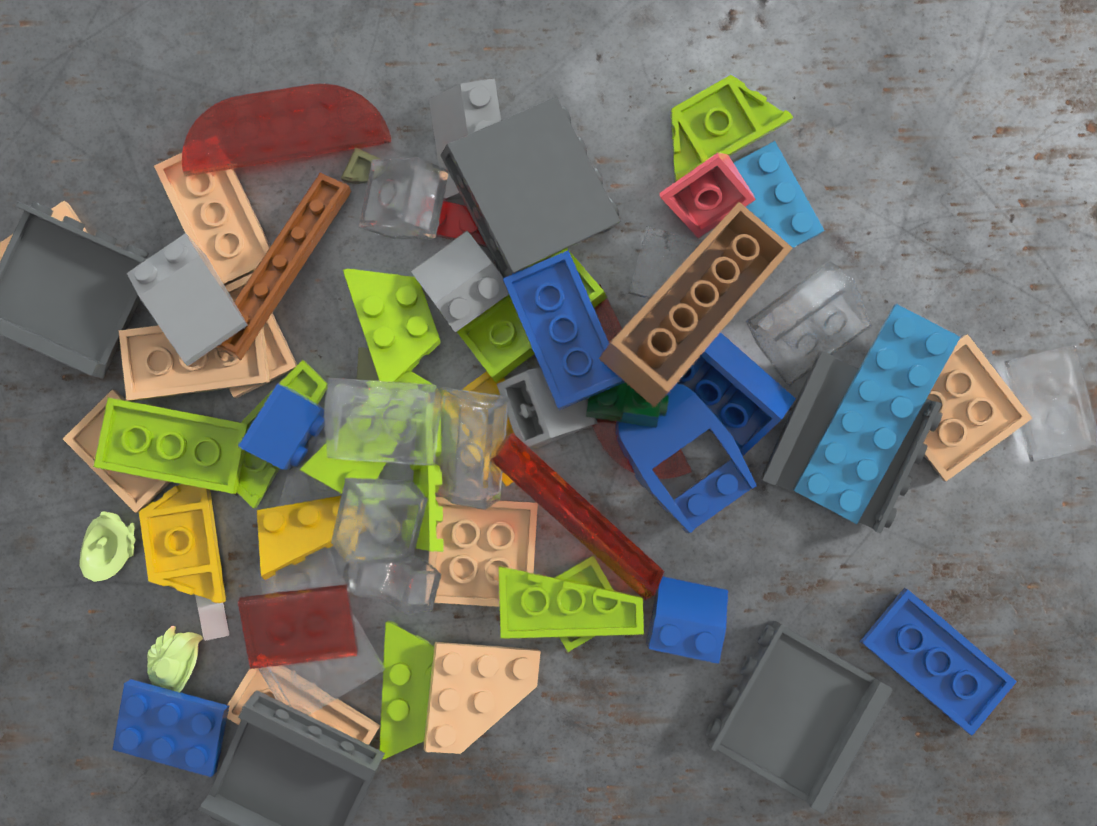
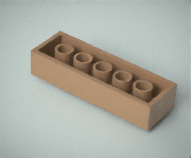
M738 202L612 340L599 359L655 407L793 247L743 204Z

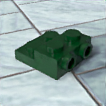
M625 382L588 399L586 417L657 428L659 416L666 417L669 395H665L654 407Z

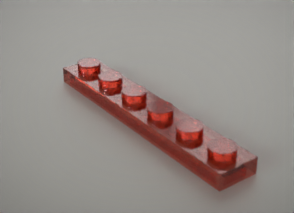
M514 433L508 435L490 461L644 600L654 596L665 571Z

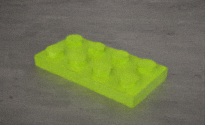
M565 249V250H563V251H561V252H559V253H556V254L552 255L551 257H554V256H556V255H558V254H560V253H563V252L567 251L568 249ZM569 251L590 301L595 308L607 296L599 284ZM509 294L457 331L495 383L535 354Z
M108 397L93 467L236 494L245 450L238 447V445L250 428V424Z

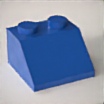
M277 383L238 447L282 470H290L292 466L298 467L307 454L308 449L304 447L311 435L317 437L325 426L327 419L323 418L327 410L292 388Z
M659 576L646 640L648 649L719 664L726 632L728 590Z

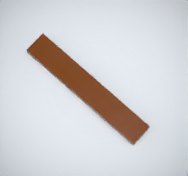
M319 173L234 301L248 325L215 348L242 360L350 195L351 189L349 185Z

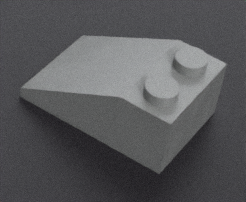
M186 233L127 273L138 296L187 366L248 325L207 255Z

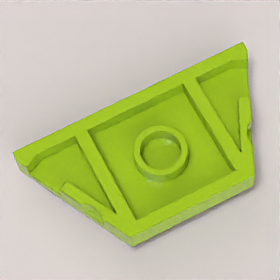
M732 75L676 105L670 111L675 182L715 154L722 153L731 156L791 122L793 119L792 114L787 110L783 112L766 101L767 97L757 91L749 90L745 83Z
M347 268L343 270L383 393H387L404 373L412 371L419 364L423 356L429 355L440 344V337L422 286L415 277Z
M393 621L385 622L380 751L385 753L383 759L424 742L434 646L429 641L418 635L415 636L397 626L398 624Z

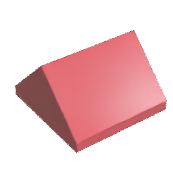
M722 153L715 154L659 193L660 198L697 238L715 228L738 202L746 207L756 200L729 155Z

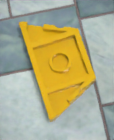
M184 484L174 486L164 493L163 497L139 511L148 581L161 586L176 588L177 591L186 594L201 596L215 603L226 602L210 489Z

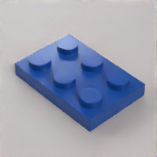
M130 679L124 683L112 750L212 777L218 769L229 705Z

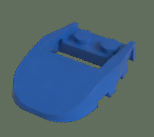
M676 383L666 394L669 395L666 417L659 416L657 428L616 422L615 429L618 444L624 456L627 457L635 472L634 476L641 486L645 487L657 503L683 526L682 529L686 533H691L695 528L757 485L733 436L725 428L718 416L691 389ZM710 429L731 459L673 499L652 469Z

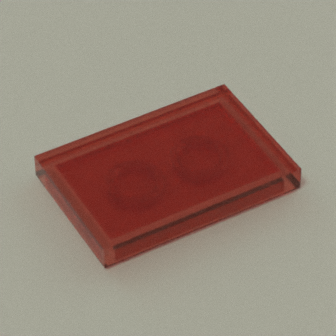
M348 584L240 597L238 600L250 669L358 656L359 648Z

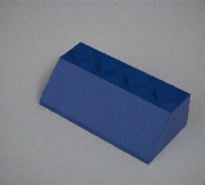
M721 332L677 382L691 389L718 416L725 428L733 436L742 456L782 420L796 400L793 395Z

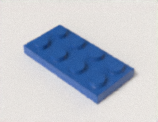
M569 250L503 278L559 410L625 383L623 379L599 359L608 347L609 342Z
M906 588L899 593L860 640L865 647L971 736L1017 682Z

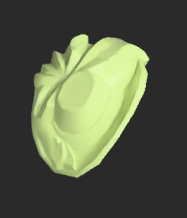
M106 511L101 512L100 516L90 523L80 552L79 566L84 577L94 582L103 581L115 575L123 567L127 559L134 555V544L136 542L133 536L134 523L126 527L117 514Z
M172 626L163 636L157 638L156 644L152 645L148 651L147 673L152 685L181 692L194 669L198 656V643L202 641L203 637L192 632L175 633L176 627Z

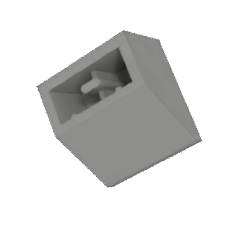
M541 367L525 371L497 384L520 450L542 447L597 424L596 418L586 417L589 398L562 410L558 409Z

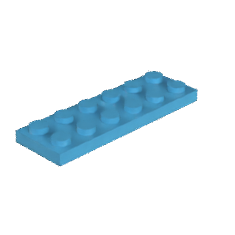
M894 304L793 490L857 524L952 354L960 336L898 304Z

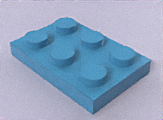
M775 141L734 162V165L756 199L747 205L746 208L791 247L795 248L825 231Z

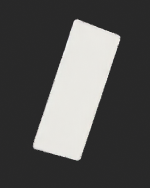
M195 595L203 639L206 641L229 636L224 604L215 603L210 599Z

